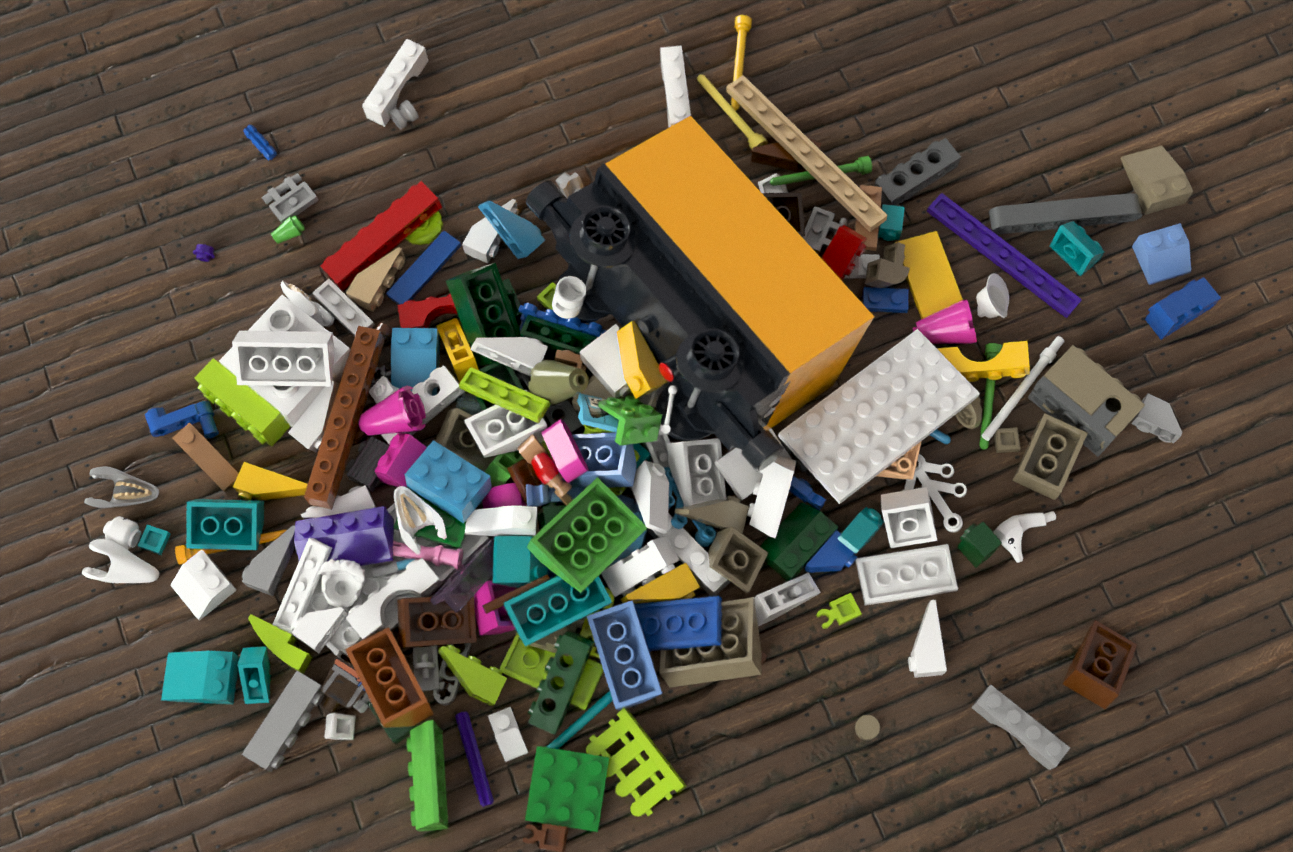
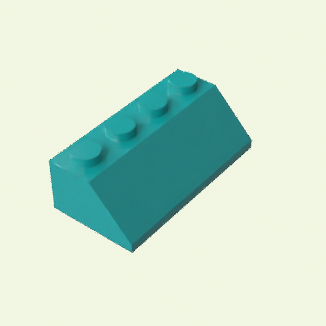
M557 576L505 602L504 608L526 647L611 604L612 601L599 576L581 593Z

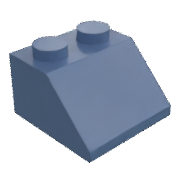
M1181 223L1139 235L1132 246L1149 285L1191 272L1189 241Z

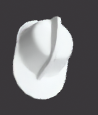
M990 274L986 287L976 296L978 316H986L988 318L1001 316L1005 318L1007 317L1009 305L1008 288L998 274Z

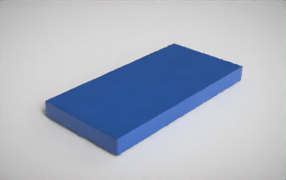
M720 596L634 604L649 651L721 645L722 598Z

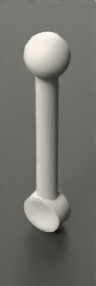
M674 385L668 388L670 395L665 424L661 427V431L664 434H668L671 431L669 423L674 394L677 393V387Z

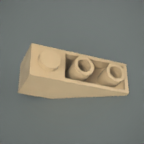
M398 247L356 275L346 292L348 298L354 304L374 312L377 306L381 305L386 289L393 285L397 270H401L405 263L402 248Z

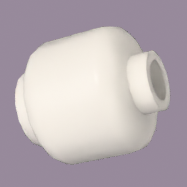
M120 516L112 521H108L103 529L106 540L114 541L124 546L127 550L135 547L141 537L138 524Z

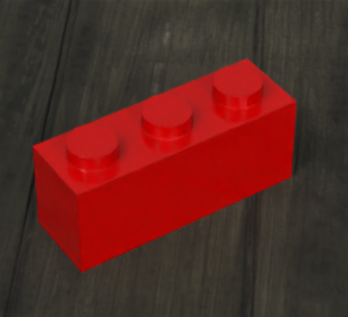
M842 225L838 228L821 259L843 281L845 276H850L854 270L855 264L853 262L856 257H861L867 245L864 243L867 238L846 225Z

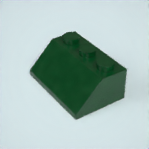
M801 502L779 525L776 538L769 536L760 545L762 549L768 552L764 562L787 582L793 580L833 535L838 526L821 511Z

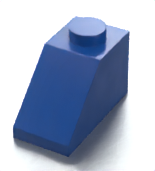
M836 530L806 564L805 571L808 573L841 571L845 566L850 568L858 557L855 555L856 553L838 540L841 533Z

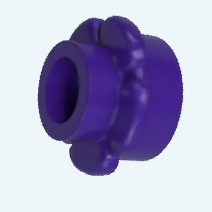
M197 244L196 250H193V254L197 255L196 259L209 262L210 259L215 258L213 254L214 248L211 246Z

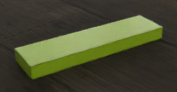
M472 367L469 368L459 383L460 389L537 423L541 421L550 407L548 400Z

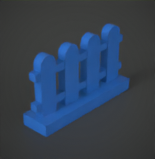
M525 303L524 306L520 305L519 312L523 313L520 318L522 321L519 328L520 331L527 315L595 337H599L607 331L598 323L590 322L587 325L581 323V320L575 317L570 319L562 318L553 310L547 309L546 312H543L530 303Z

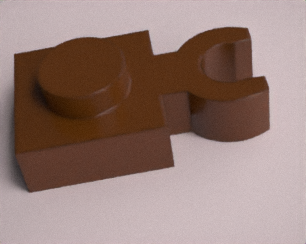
M543 823L542 830H540L535 825H525V828L532 830L534 835L531 839L523 838V842L535 844L540 841L539 849L565 852L569 827Z

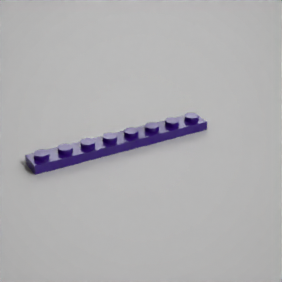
M941 193L928 207L927 212L1065 318L1082 301L1072 291Z

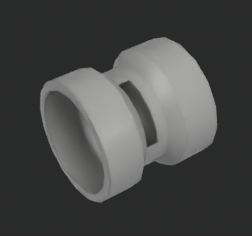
M408 100L402 102L399 109L394 108L389 111L391 119L400 130L407 126V122L415 121L419 118L415 108Z

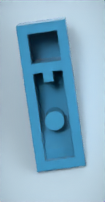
M487 201L478 206L517 259L527 257L545 241L537 226L494 202Z

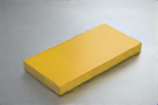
M937 231L898 241L905 244L903 266L910 268L906 279L921 319L963 300Z

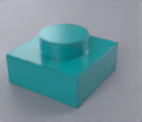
M147 525L138 547L162 555L171 534L168 531Z

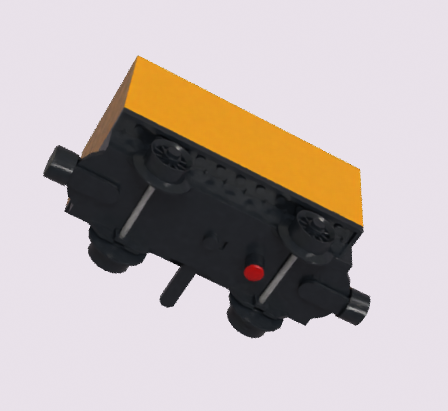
M692 116L683 119L598 167L594 182L568 196V198L550 180L536 186L526 199V204L541 221H545L552 229L557 242L555 249L568 263V269L559 277L558 282L563 277L573 276L582 280L586 286V295L582 309L575 318L580 319L581 323H590L610 314L615 317L622 327L631 321H635L659 365L661 375L665 380L669 381L668 386L660 393L656 404V411L662 414V426L665 424L670 395L668 388L671 385L677 387L669 423L671 431L668 434L680 441L699 440L710 434H715L728 450L734 447L741 449L743 457L756 471H761L768 467L781 455L784 449L769 429L835 384L874 318L873 314Z

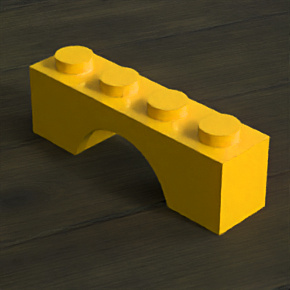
M1027 341L1004 343L1000 353L993 359L985 362H975L967 359L962 355L958 347L938 348L940 353L969 382L978 381L979 378L998 380L1004 376L1022 378L1030 374Z

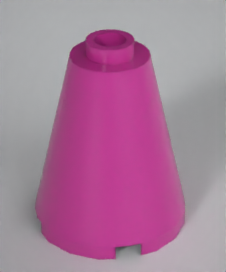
M967 299L961 300L917 321V327H913V332L918 329L932 344H972L977 342Z
M411 386L400 388L361 414L358 422L361 431L367 435H380L422 430L426 425H422V419L426 418V413L418 393L413 394L410 391L414 389Z

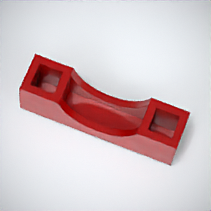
M451 294L440 298L428 297L423 301L417 302L410 300L398 305L401 328H428L431 322L440 315H458Z

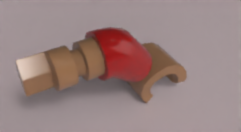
M532 434L517 449L522 457L533 466L540 481L544 485L547 484L550 488L554 487V493L567 506L574 500L568 493L572 486L562 480L563 477L555 462L548 456L547 450L543 448L534 434Z

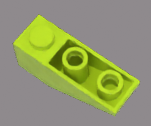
M451 645L439 648L438 653L468 695L489 706L494 705L507 680L506 677L502 676L503 672L492 666L488 669L480 665L482 661L469 655L466 658L460 655V650Z

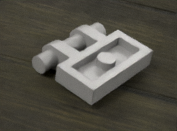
M298 173L292 177H286L282 184L276 188H270L268 193L261 197L266 205L273 200L275 201L269 207L281 223L289 216H297L318 201L317 196L305 181L298 186L296 185L302 181ZM289 189L291 190V191H289L287 194H285L284 196H282V197L280 196L281 194H283V193L286 192L287 190H289Z
M815 206L805 228V236L802 238L819 254L821 248L827 249L831 242L830 239L826 238L828 232L832 231L835 235L838 228L842 225L847 226L849 221L841 218L839 223L833 222L835 213Z

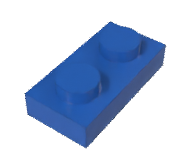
M864 287L863 305L872 312L907 313L908 289Z

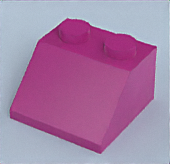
M397 433L391 439L390 446L385 455L379 459L378 466L374 472L382 483L397 487L405 486L407 488L405 473L427 447L410 434Z
M485 581L470 590V595H474L475 616L480 635H496L515 630L504 606L486 614L482 605L517 588L495 584L493 581Z

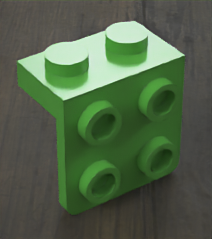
M631 395L620 399L609 397L607 400L599 401V408L619 420L615 438L617 444L621 446L657 441L662 414L653 410L652 406L640 402L639 398L635 399Z

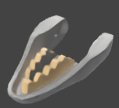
M107 466L96 467L90 470V476L94 479L113 480V496L110 502L89 497L85 499L84 503L97 508L137 505L155 500L159 495V489L118 469Z

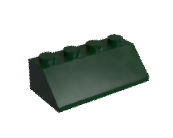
M496 263L464 272L446 280L470 348L476 338L520 337L521 331ZM472 351L477 365H487L496 362Z

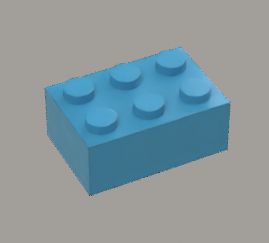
M434 440L405 473L406 485L409 489L462 523L468 519L491 490L490 475Z

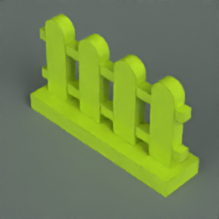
M623 708L617 713V716L620 718L617 722L612 719L608 722L611 727L598 737L593 734L589 738L591 743L587 746L586 753L610 757L607 777H612L616 774L621 780L616 785V793L621 797L628 796L631 793L636 800L630 808L634 816H642L645 813L647 816H650L654 813L651 809L664 797L670 800L673 797L670 792L673 790L681 792L687 785L631 712ZM629 731L634 736L632 741L626 736ZM621 739L626 746L611 757L607 749ZM645 751L650 758L645 760L641 753ZM636 758L640 766L626 777L621 769ZM658 770L664 775L662 780L656 775ZM651 778L655 786L641 796L636 788Z

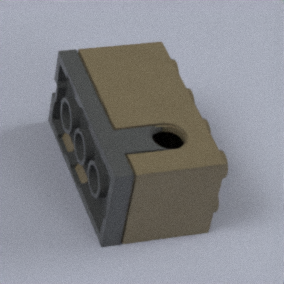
M1074 345L1037 382L1028 396L1032 402L1048 415L1087 432L1088 434L1083 445L1097 457L1104 452L1145 406L1138 395L1130 393L1124 388L1120 380L1112 378L1106 373L1102 365L1094 363L1088 358L1084 350L1076 348Z

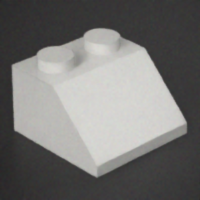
M927 487L881 495L882 514L891 548L937 541Z
M202 549L182 565L171 583V587L199 621L237 591L219 567Z

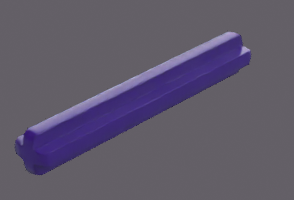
M467 712L458 713L455 715L467 760L480 805L485 807L494 802L469 714Z

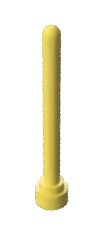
M699 75L697 77L698 82L748 138L749 147L753 149V147L767 145L768 141L762 134L754 133L704 75Z

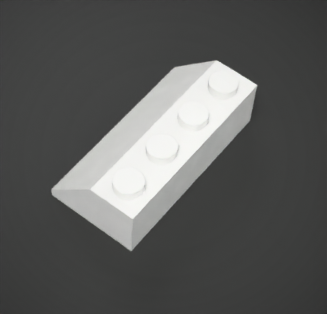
M239 331L232 342L237 385H332L334 365L333 332Z

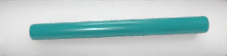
M608 691L547 747L554 749L562 747L613 701L611 692Z

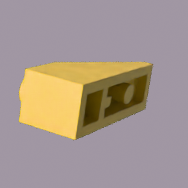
M455 318L436 327L460 383L470 367L476 370L479 369L459 321Z
M631 321L617 331L624 378L635 399L649 394L666 384L668 381L661 375L659 365L635 321Z
M244 462L233 488L242 499L251 500L253 498L261 501L305 495L308 484Z
M685 562L625 595L621 601L622 603L633 601V603H650L690 599L695 596L694 591L700 586Z

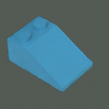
M392 328V386L399 389L404 386H411L413 388L418 383L426 381L430 377L431 372L439 368L441 337L437 328ZM438 387L432 390V396L438 394Z

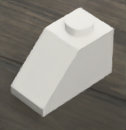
M341 607L306 613L304 617H300L295 622L292 634L320 653L348 614Z

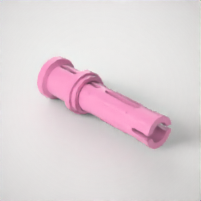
M393 541V556L417 560L423 558L424 561L433 562L435 566L442 564L454 566L455 569H460L463 549H446L442 545H438L435 548L421 546V553L417 555L405 543Z

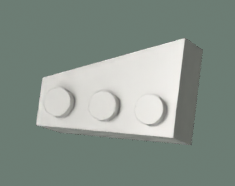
M666 536L648 542V545L632 552L631 555L621 559L601 573L614 597L621 594L624 597L635 591V586L642 583L644 586L655 579L654 575L660 571L664 575L675 568L674 563L680 559Z

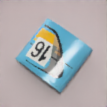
M579 393L577 403L580 406L578 418L581 424L617 432L619 420L598 407L599 401L606 399Z

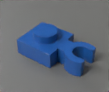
M793 477L789 492L805 503H810L812 507L820 511L826 500L822 496L815 494L813 489L810 488L811 485L806 480Z

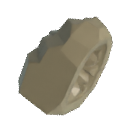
M979 397L955 415L964 427L974 429L980 425L982 408Z

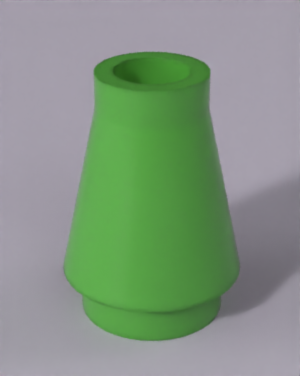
M296 215L293 217L289 216L271 235L275 242L279 244L302 235L301 232L305 230V227Z

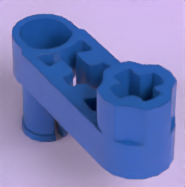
M209 401L192 404L169 414H166L163 407L150 409L145 414L153 437L163 436L182 429L189 422L191 424L200 422L206 439L216 437L219 434L213 419L214 412Z

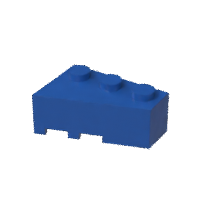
M1204 277L1198 281L1194 279L1186 284L1183 289L1173 292L1148 309L1150 313L1145 318V321L1157 336L1163 340L1214 307L1221 297Z

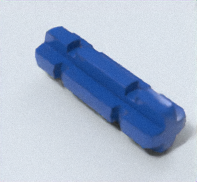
M248 125L244 129L245 135L264 154L267 160H272L277 156L275 149L257 132L253 125Z

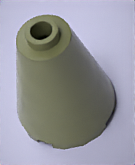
M544 360L537 363L531 369V382H528L530 393L548 400L550 406H554L584 391L588 386V376L580 368L554 360Z

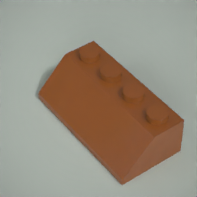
M389 627L345 649L384 728L413 726L434 715Z

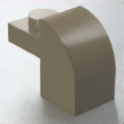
M897 242L886 246L883 259L880 258L869 262L865 284L876 288H886L905 280L910 269L903 266L905 244Z

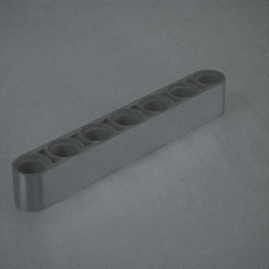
M1129 193L998 206L989 210L992 231L995 234H1010L1059 229L1063 224L1072 221L1079 226L1131 222L1140 219L1142 211L1138 195Z

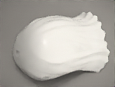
M330 559L328 562H324L319 574L323 575L322 592L328 604L341 608H348L354 604L365 582L364 570L360 564L344 559L337 561Z

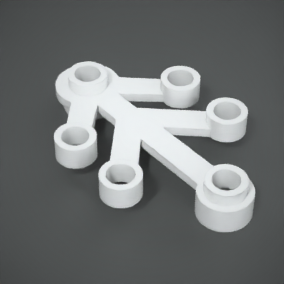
M919 454L917 459L919 465L915 468L913 480L907 479L905 489L902 491L914 489L916 478H918L922 488H928L929 496L943 515V524L946 530L952 533L958 532L963 526L962 518L958 514L951 512L938 491L951 493L961 498L966 495L967 488L963 483H956L954 485L930 480L925 472L941 474L944 478H951L954 474V469L952 465L947 463L943 465L927 463L924 457ZM945 467H949L951 469V473L949 475H944L942 473ZM958 486H962L964 488V492L962 494H957L955 492V489ZM951 518H955L957 520V524L955 526H950L948 524V521Z

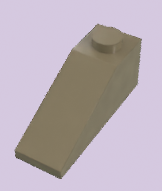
M728 496L727 500L716 499L677 508L674 513L721 530L733 527L738 532L743 533L749 506L741 504V499Z

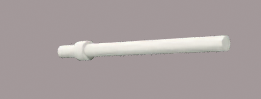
M1057 336L1052 344L1043 350L1039 361L1032 368L1030 374L1026 376L982 434L985 440L989 441L1045 366L1054 360L1056 352L1064 343L1063 338Z

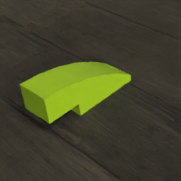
M250 614L248 619L262 642L287 665L304 674L313 657L293 646L297 639L292 634Z

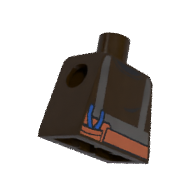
M341 650L338 652L321 689V692L328 696L322 706L331 713H335L340 704L350 709L366 693L348 655Z

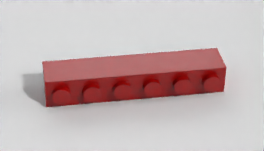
M422 181L417 185L411 186L403 197L396 199L391 204L390 208L384 213L378 214L367 227L360 229L358 234L350 241L345 242L334 255L328 256L321 265V268L343 292L352 284L358 273L387 255L442 208L439 199Z

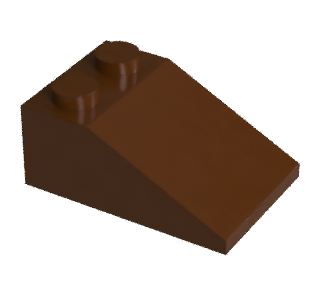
M474 595L403 598L397 600L400 648L476 643Z
M1094 620L1069 666L1063 685L1106 709L1120 694L1137 644Z

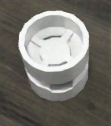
M573 276L563 277L559 280L552 301L553 311L558 316L570 319L580 313L586 295V286L582 280Z

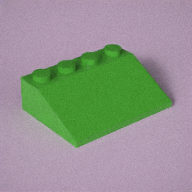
M597 477L529 541L526 548L543 565L581 593L647 527Z
M430 720L410 730L411 737H407V750L412 753V761L408 762L409 776H413V786H410V800L414 801L415 811H411L412 826H416V830L419 832L449 829L443 731L433 720Z

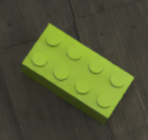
M214 358L194 378L199 384L197 388L212 404L216 403L220 410L229 418L232 416L245 431L249 430L253 437L262 445L266 442L272 447L290 428L281 412L249 386L237 385L236 376Z

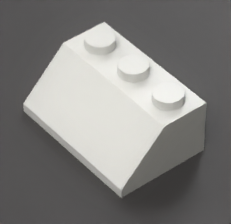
M781 456L768 467L759 471L763 473L761 482L756 481L753 492L754 495H757L755 504L750 503L747 516L751 517V526L773 538H776L796 464V460Z

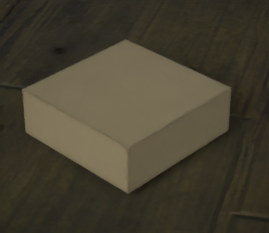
M1017 427L1000 428L995 432L996 453L1020 451Z

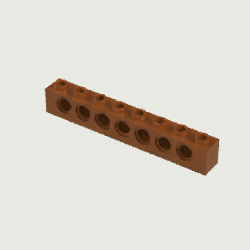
M358 326L304 495V498L310 505L331 510L333 508L359 425L358 422L363 412L385 340L380 330Z

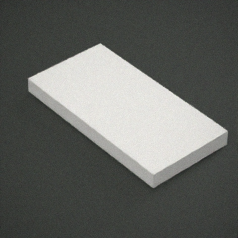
M948 544L856 559L865 606L958 590Z

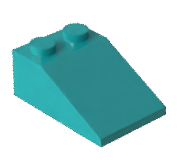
M223 651L168 653L161 700L234 705L240 657L233 652Z

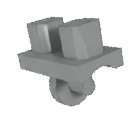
M565 172L556 179L561 192L566 198L584 188L581 178L576 172L571 176Z
M437 645L413 648L414 676L421 690L440 689Z

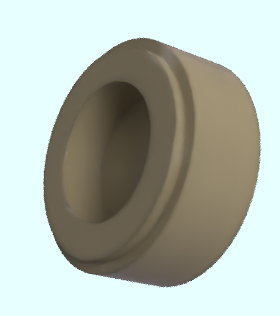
M871 715L860 717L855 724V732L863 740L874 739L880 731L878 720Z

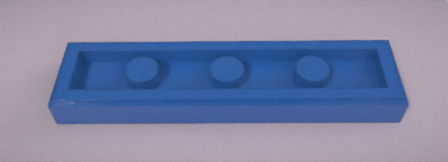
M443 231L386 293L387 297L398 305L412 300L461 247V243L446 231Z

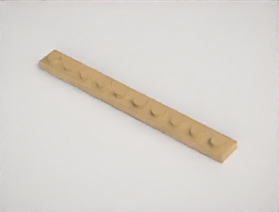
M744 75L727 86V93L869 232L887 220V214Z

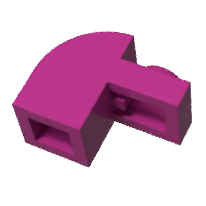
M515 483L491 488L482 500L483 509L513 505L527 506Z

